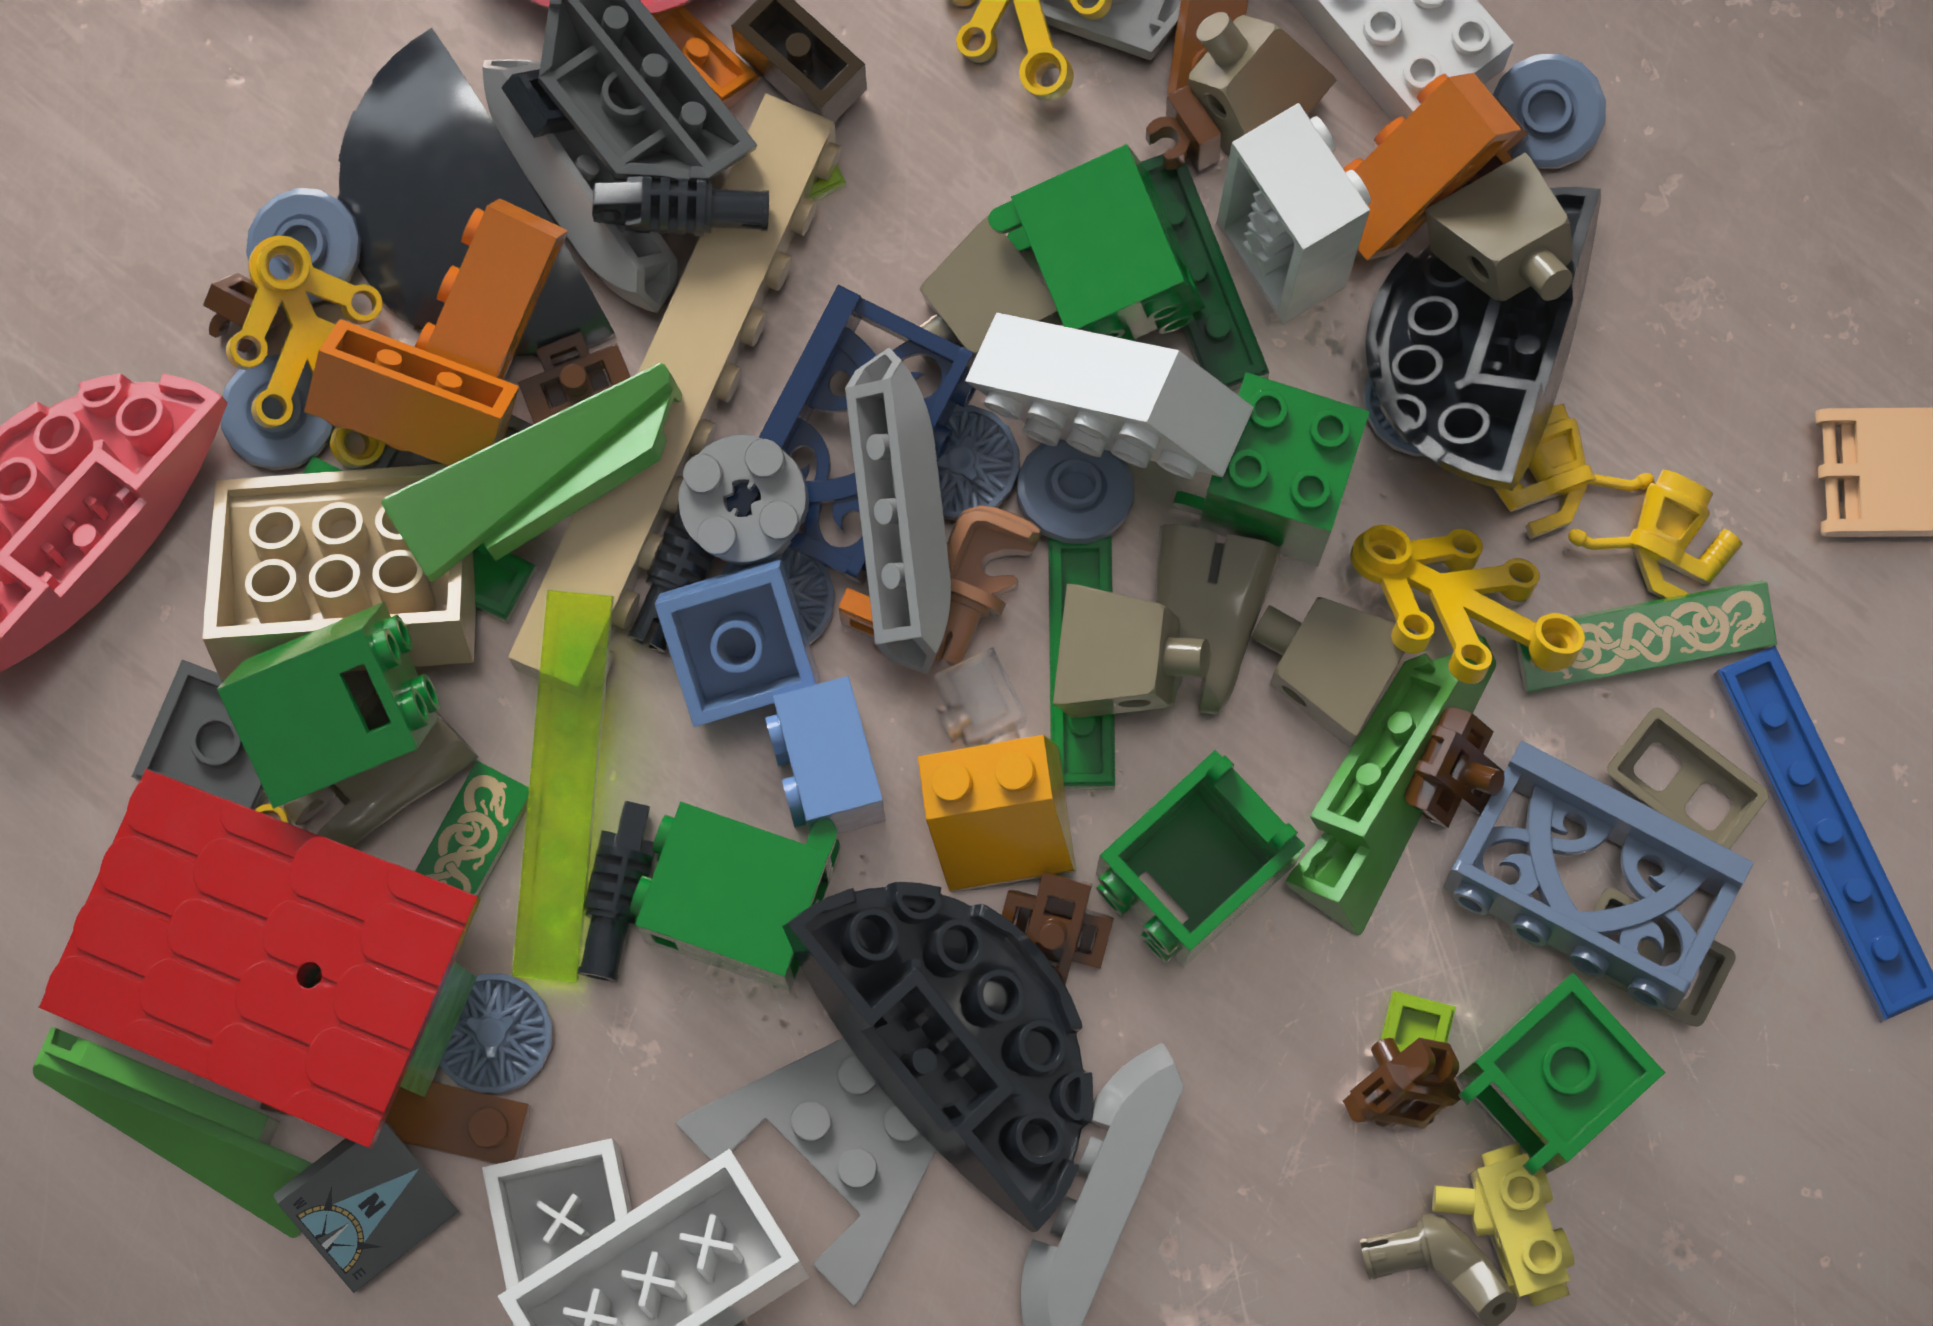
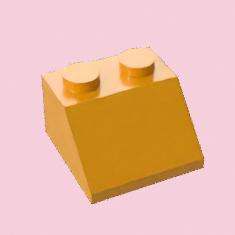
M1044 734L917 756L926 821L950 892L1041 878L1044 871L1055 873L1054 875L1076 872L1059 746Z

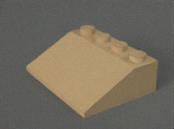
M445 464L216 480L203 641L220 680H225L245 659L382 602H385L391 617L399 615L409 631L413 650L408 652L414 667L473 663L476 618L473 551L443 576L431 583L381 504L385 497L447 466ZM362 664L348 671L366 670V668Z

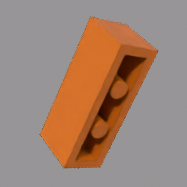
M1474 72L1451 77L1442 74L1436 77L1419 92L1416 99L1420 105L1406 119L1403 116L1394 119L1376 135L1374 142L1378 147L1364 161L1362 158H1358L1343 168L1345 172L1353 170L1358 174L1371 198V203L1367 205L1370 212L1358 250L1367 261L1393 254L1427 221L1425 209L1462 188L1521 130Z
M500 198L487 205L485 211L476 208L465 227L461 239L462 243L469 246L460 268L452 265L439 288L437 300L445 304L436 325L428 322L424 326L415 347L504 380L568 230Z
M339 319L318 351L304 412L322 418L335 427L357 431L381 440L394 449L410 451L445 464L448 467L505 439L519 386Z

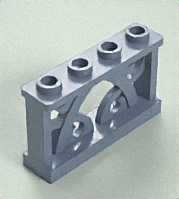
M1521 740L1504 772L1505 780L1501 791L1497 795L1490 797L1443 887L1453 893L1454 901L1464 909L1478 915L1490 913L1511 924L1512 932L1522 940L1536 946L1548 944L1569 955L1570 963L1578 970L1598 978L1604 977L1606 974L1626 985L1629 995L1641 1004L1655 1009H1661L1664 1006L1670 1010H1675L1686 996L1698 969L1754 862ZM1513 790L1530 798L1526 829L1511 826L1494 827ZM1569 818L1584 826L1585 835L1577 840H1564L1551 837V831L1560 835H1567L1568 831L1563 826V820ZM1606 839L1622 846L1620 856L1622 874L1630 890L1640 900L1612 909L1578 911L1561 881L1553 854L1563 856L1581 855L1596 849ZM1509 842L1527 846L1528 855L1521 853L1509 855L1499 865L1511 866L1518 872L1519 879L1515 884L1508 885L1487 874L1484 869V853L1487 849L1499 843ZM1642 859H1646L1662 868V874L1659 876L1650 875L1648 878L1652 884L1660 888L1657 892L1646 884L1638 872L1637 865ZM1701 888L1714 895L1715 898L1697 933H1695L1687 919L1676 908ZM1536 889L1542 902L1531 897ZM1660 918L1665 920L1674 929L1681 945V954L1678 961L1668 966H1660L1639 955L1637 950L1640 941L1649 940L1657 945L1660 952L1662 951L1664 936L1659 926L1654 923V921ZM1620 933L1618 943L1606 937Z

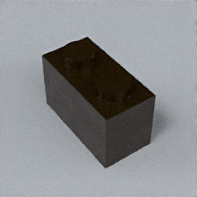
M756 0L731 25L735 52L798 107L835 122L867 90L865 63L795 0Z

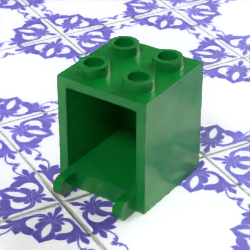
M1128 144L1011 196V201L994 208L989 214L988 222L991 228L999 234L1008 233L1007 237L1020 253L1033 250L1064 327L1135 341L1136 338L1158 329L1160 334L1181 329L1194 320L1192 313L1206 308L1151 175Z
M1246 372L1238 396L1254 408L1223 477L1212 475L1205 498L1177 491L1173 506L1201 516L1198 528L1217 532L1218 535L1224 537L1229 534L1266 541L1279 547L1282 550L1281 555L1319 566L1370 411Z
M385 602L243 660L217 688L219 696L273 809L417 750L438 720L435 711L440 709V702L435 687L426 674L418 676L408 652L413 650L409 631L399 615L391 617ZM364 664L390 719V723L371 731L343 675V672Z
M1216 750L1207 756L1099 855L1096 875L1100 882L1096 890L1106 903L1120 916H1123L1129 910L1143 925L1145 931L1140 934V937L1148 948L1165 964L1174 958L1182 968L1190 963L1296 865L1306 846L1297 837L1298 832L1290 823L1285 824L1233 769L1234 764L1226 755L1222 757ZM1145 872L1189 918L1183 924L1140 880V877Z
M680 801L675 817L665 814L658 827L652 851L658 853V863L652 879L642 876L636 887L630 906V913L636 915L635 926L646 943L791 993L800 964L782 926L803 910L825 898L840 853L837 828L830 820L821 819L816 821L811 828L805 845Z
M1572 973L1456 1078L1465 1087L1458 1095L1462 1101L1468 1105L1472 1100L1476 1099L1513 1141L1519 1143L1523 1152L1528 1154L1530 1159L1523 1167L1533 1176L1542 1167L1545 1173L1548 1174L1568 1163L1666 1072L1583 982Z

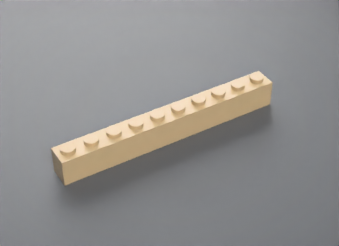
M766 93L748 130V134L757 144L756 150L732 166L722 189L745 191L769 190L768 231L711 227V233H704V236H700L638 371L640 373L659 363L665 364L683 394L680 402H675L671 405L663 432L667 442L661 459L573 514L508 656L516 671L585 699L591 684L600 687L608 674L613 661L614 651L607 648L617 626L626 629L635 614L640 594L634 592V588L643 569L649 570L655 562V556L658 550H660L664 538L659 533L668 513L675 514L679 508L678 496L683 480L684 467L693 456L698 455L707 445L712 443L717 424L710 420L719 400L729 402L737 388L742 367L737 366L736 363L744 345L748 344L753 347L761 335L767 318V312L762 310L761 307L770 288L779 291L788 275L792 263V256L786 254L794 234L797 233L804 236L812 222L817 207V201L809 198L813 185L819 178L829 181L841 155L842 146L836 144L835 123L833 120Z

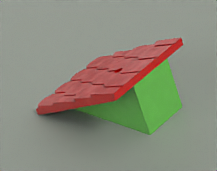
M145 769L140 783L136 786L129 799L127 812L113 843L103 856L100 872L85 905L76 917L73 932L58 965L49 977L45 994L38 1008L373 1149L400 1087L426 1097L477 977L456 963L455 958L481 898L392 862H387L225 798L223 799L170 777ZM321 972L322 979L320 983L314 986L313 980Z

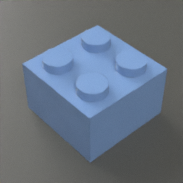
M782 557L659 594L655 602L656 611L693 727L773 704L774 695L819 684L820 677Z
M849 676L774 695L773 699L777 714L765 717L778 767L791 763L794 776L782 779L794 828L807 825L810 834L811 828L816 821L827 819L835 824L837 833L841 834L885 822L883 799Z

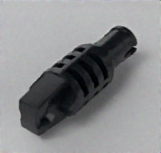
M649 176L627 177V182L594 184L592 217L593 221L597 223L625 226V231L650 234V231L667 235L668 232H674L677 235L695 233V236H704V233H711V227L768 231L769 190L712 189V183L706 182L704 179H697V183L688 182V178H679V181H671L670 177H661V179H652Z
M679 508L675 515L670 517L662 535L664 536L663 544L655 556L653 566L645 574L647 577L646 584L650 586V589L632 630H629L627 635L631 640L643 645L651 624L657 622V628L648 648L665 653L667 649V642L655 607L659 594L706 580L716 557L705 551L688 534L682 522Z
M625 801L617 833L601 831L584 903L585 916L591 920L581 966H579L577 972L581 976L606 982H618V970L628 928L636 927V915L630 913L631 902L641 877L646 876L650 878L655 858V852L652 851L654 842L643 839L650 810L648 805Z

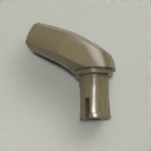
M1433 1213L1422 1214V1219L1416 1220V1227L1384 1235L1360 1238L1361 1250L1369 1280L1392 1275L1397 1272L1427 1267L1428 1272L1435 1271L1436 1276L1442 1279L1459 1296L1484 1325L1497 1326L1515 1311L1517 1297L1489 1258L1465 1232L1442 1215Z

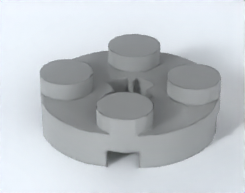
M744 434L718 439L707 445L698 455L693 456L686 463L683 470V480L679 488L678 502L685 529L710 555L733 564L753 565L775 558L783 553L792 543L791 539L798 533L801 523L804 524L807 516L809 493L805 477L798 464L774 441ZM740 483H748L747 488L749 490L757 486L761 493V500L751 504L752 514L747 517H737L738 509L733 508L729 512L727 507V497L734 495V486Z

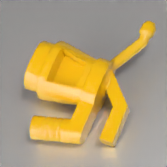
M1558 404L1552 408L1542 438L1528 466L1538 483L1523 487L1519 481L1513 491L1493 488L1510 512L1565 495L1558 512L1525 525L1528 535L1532 539L1569 525L1574 518L1588 484L1630 492L1639 489L1646 490L1655 481L1651 473L1639 474L1632 480L1594 474L1591 466L1586 465L1578 421L1575 418L1569 417L1564 404Z
M1662 470L1656 484L1651 483L1648 486L1637 529H1633L1630 536L1591 538L1580 529H1572L1568 533L1569 541L1577 547L1582 546L1590 550L1633 549L1647 590L1662 599L1690 593L1666 582L1663 579L1658 563L1670 567L1702 584L1710 585L1743 545L1742 541L1734 533L1727 529H1722L1716 539L1713 540L1712 544L1708 546L1698 559L1684 552L1710 515L1707 506L1713 493L1695 481L1670 470Z

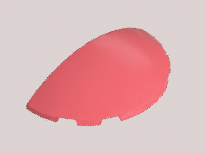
M115 374L80 382L78 384L79 392L76 396L61 401L52 407L35 402L0 426V673L34 654L74 625L129 573L154 543L182 502L211 447L228 403L223 396L204 385L172 375L162 374L160 383H133L123 374Z

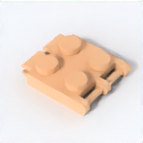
M1826 408L1815 411L1816 426L1822 427L1824 464L1818 466V480L1825 482L1827 520L1821 522V535L1824 537L1933 536V408ZM1835 427L1839 428L1837 452L1840 457V463H1837ZM1838 482H1841L1842 485V501L1840 504V511Z

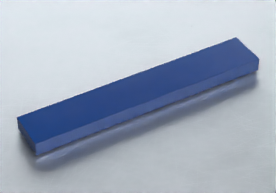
M1774 645L1718 669L1714 676L1880 1023L1933 1000V971L1776 646Z

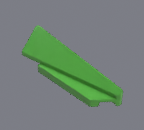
M659 363L385 497L381 504L431 583L443 576L482 543H484L494 560L497 561L660 461L667 442L663 432L671 405L675 402H680L683 394L666 365Z
M1477 635L1479 641L1485 644L1491 651L1485 637ZM1425 653L1404 661L1311 813L1310 818L1316 828L1324 831V833L1291 871L1285 882L1290 889L1348 931L1357 935L1362 934L1423 814L1422 811L1410 806L1406 802L1404 795L1415 772L1416 765L1431 738L1435 725H1437L1442 713L1448 708L1456 707L1471 713L1474 712L1496 668V660L1493 653L1492 663L1484 679L1475 684L1461 682L1451 674L1449 660L1452 654L1432 660ZM1464 658L1468 663L1477 665L1473 660Z
M51 1026L33 1066V1075L36 1079L287 1236L296 1238L301 1234L299 1228L277 1204L273 1194L313 1163L270 1146L280 1121Z

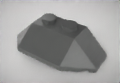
M550 0L538 83L614 178L627 179V177L649 176L652 179L670 177L671 181H679V178H688V182L697 183V179H704L706 182H709L756 150V142L640 0Z

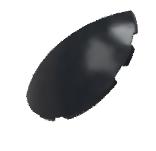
M430 28L411 40L393 55L372 79V84L350 117L338 159L340 162L339 195L337 199L342 201L356 218L362 239L360 262L358 264L361 274L370 286L378 290L383 303L390 311L409 327L414 329V327L418 326L423 329L428 322L436 325L445 304L437 300L439 288L450 267L454 265L460 268L469 246L462 243L461 239L465 227L476 208L485 211L487 205L500 198L551 223L553 222L494 122L435 31ZM563 242L515 356L535 355L539 358L536 351L537 348L578 332H582L588 349L616 337L614 330L565 242ZM575 350V351H572V352H570V353L564 354V355L559 356V357H564V356L573 355V354H576V353H578V352H577V350Z
M1550 188L1569 219L1573 258L1566 266L1573 276L1571 285L1560 297L1554 300H1543L1530 286L1506 301H1495L1436 257L1430 250V244L1415 257L1406 252L1390 271L1380 287L1371 308L1366 333L1365 347L1369 378L1374 384L1376 394L1381 403V410L1392 427L1408 444L1413 445L1441 468L1464 479L1513 491L1523 477L1535 454L1550 417L1572 345L1587 280L1600 209L1601 189Z
M893 882L886 887L869 888L854 891V888L847 889L817 902L782 927L792 950L824 1009L854 1054L885 1094L929 1143L970 1183L1032 1233L1037 1232L1055 1212L1079 1170V1165L1074 1163V1157L1078 1149L1081 1130L1091 1122L1093 1108L1092 1072H1087L1083 1069L1080 1047L1077 1040V1033L1082 1029V1021L1065 984L1045 954L1024 932L985 904L970 906L958 899L941 894L942 887L914 882Z

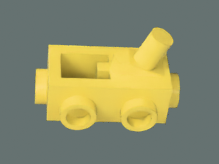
M1519 1143L1482 1154L1485 1167L1478 1168L1469 1174L1473 1189L1435 1185L1432 1205L1433 1212L1471 1215V1223L1477 1236L1490 1235L1505 1282L1517 1298L1528 1295L1531 1305L1534 1307L1570 1295L1566 1282L1570 1281L1566 1268L1574 1266V1257L1569 1240L1563 1228L1555 1230L1552 1228L1545 1204L1552 1203L1553 1196L1543 1167L1531 1176L1523 1167L1529 1160L1528 1154H1522Z

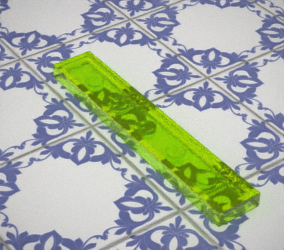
M547 590L512 969L513 977L565 982L579 981V974L577 972L581 962L585 918L584 904L588 886L614 596Z

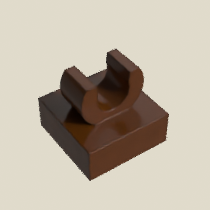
M1189 85L1167 96L1166 116L1154 119L1146 127V141L1149 145L1156 143L1162 138H1171L1177 142L1174 148L1168 149L1163 153L1162 164L1165 169L1173 170L1179 168L1189 158L1199 172L1219 161L1221 132Z
M237 272L211 284L203 303L204 307L217 313L210 321L209 335L217 338L226 334L231 321L238 324L242 329L258 290L251 279ZM281 303L269 329L281 324L284 320L286 313ZM241 339L237 350L245 353L255 348L256 345L249 339Z

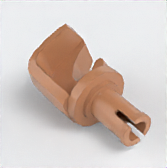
M982 505L964 510L957 518L947 541L951 578L950 611L944 637L935 657L936 660L941 661L943 658L947 661V664L961 668L963 658L980 617H988L989 614L995 616L1002 615L1006 603L997 596L1014 590L1018 586L1019 581L1014 575L989 576L985 573V566L989 561L1000 559L1004 556H1029L1041 538V529L1032 521L997 507ZM950 639H951V642H950V644H949V647H948V649H947V651H946V653H945V650H946V648H947V645H948V643H949V641H950Z

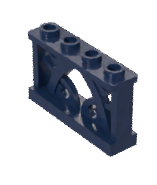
M838 284L759 438L774 441L790 457L794 451L801 447L811 448L816 454L817 468L814 481H806L809 493V508L805 518L806 536L798 532L791 539L792 543L788 547L863 585L867 579L863 536L850 546L835 547L826 542L819 525L822 504L834 503L832 510L833 518L838 527L843 531L844 518L852 512L860 513L855 472L829 479L831 469L829 450L822 436L808 421L814 409L825 413L848 411L846 396L839 397L834 395L830 389V382L832 377L839 372L848 374L851 379L855 370L877 356L854 333L860 321L863 320L905 341L892 350L902 361L913 356L925 355L931 357L939 364L942 373L941 384L931 396L924 398L932 424L938 462L952 436L953 430L946 427L956 405L958 404L965 408L977 390L965 381L976 356L974 352L960 347L867 301L861 295ZM911 372L915 381L925 376L921 372ZM809 464L805 468L801 469L805 477V480L807 479L809 474ZM740 483L734 486V495L727 497L729 512L733 508H737L739 511L737 517L751 515V504L761 500V493L757 486L752 490L747 488L748 483Z

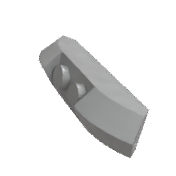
M528 59L485 60L482 67L483 83L492 120L531 186L534 187L557 221L558 226L568 230L566 236L594 274L608 288L626 301L640 308L658 313L677 284V258L659 232L650 231V234L625 231V226L593 221L594 184L624 182V180L614 178L576 129L546 134L536 138L533 137L501 87L512 74L540 69L541 62Z
M888 347L855 370L845 387L875 645L889 661L928 675L944 637L951 602V578L932 424L922 393L908 368Z
M1164 1042L1142 1052L1125 1064L1104 1085L1093 1101L1091 1122L1106 1130L1107 1134L1104 1141L1091 1136L1079 1163L1078 1173L1088 1178L1077 1201L1065 1196L1050 1230L1051 1233L1062 1237L1058 1247L1032 1239L1024 1263L1021 1281L1023 1326H1082L1184 1088L1177 1067Z

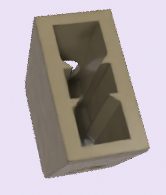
M1217 12L1203 20L1196 31L1198 40L1208 52L1189 73L1188 84L1220 130V148L1227 156H1230L1233 141L1297 103L1301 105L1308 116L1337 81L1333 74L1282 28L1273 23L1246 15L1237 17L1232 21L1227 13Z
M1526 153L1425 209L1430 250L1432 253L1495 301H1506L1530 286L1543 300L1550 301L1560 297L1571 285L1573 276L1566 267L1573 258L1569 219L1534 162Z
M989 215L970 232L920 287L924 300L935 313L933 317L920 327L956 345L959 344L960 347L974 352L975 356L979 352L996 313L1059 326L1062 324L1048 288L1006 234H999L991 228L988 222ZM921 355L929 366L936 362L931 357Z
M1067 584L1053 704L1070 717L1075 718L1166 708L1170 706L1172 701L1174 676L1203 678L1207 676L1210 666L1209 641L1202 638L1179 637V618L1165 605L1081 585Z
M1323 597L1316 598L1302 623L1269 605L1251 636L1255 641L1283 656L1273 673L1270 684L1335 738L1350 748L1405 653L1397 648L1392 641L1391 632L1395 625L1394 622ZM1406 628L1410 633H1416L1415 631Z

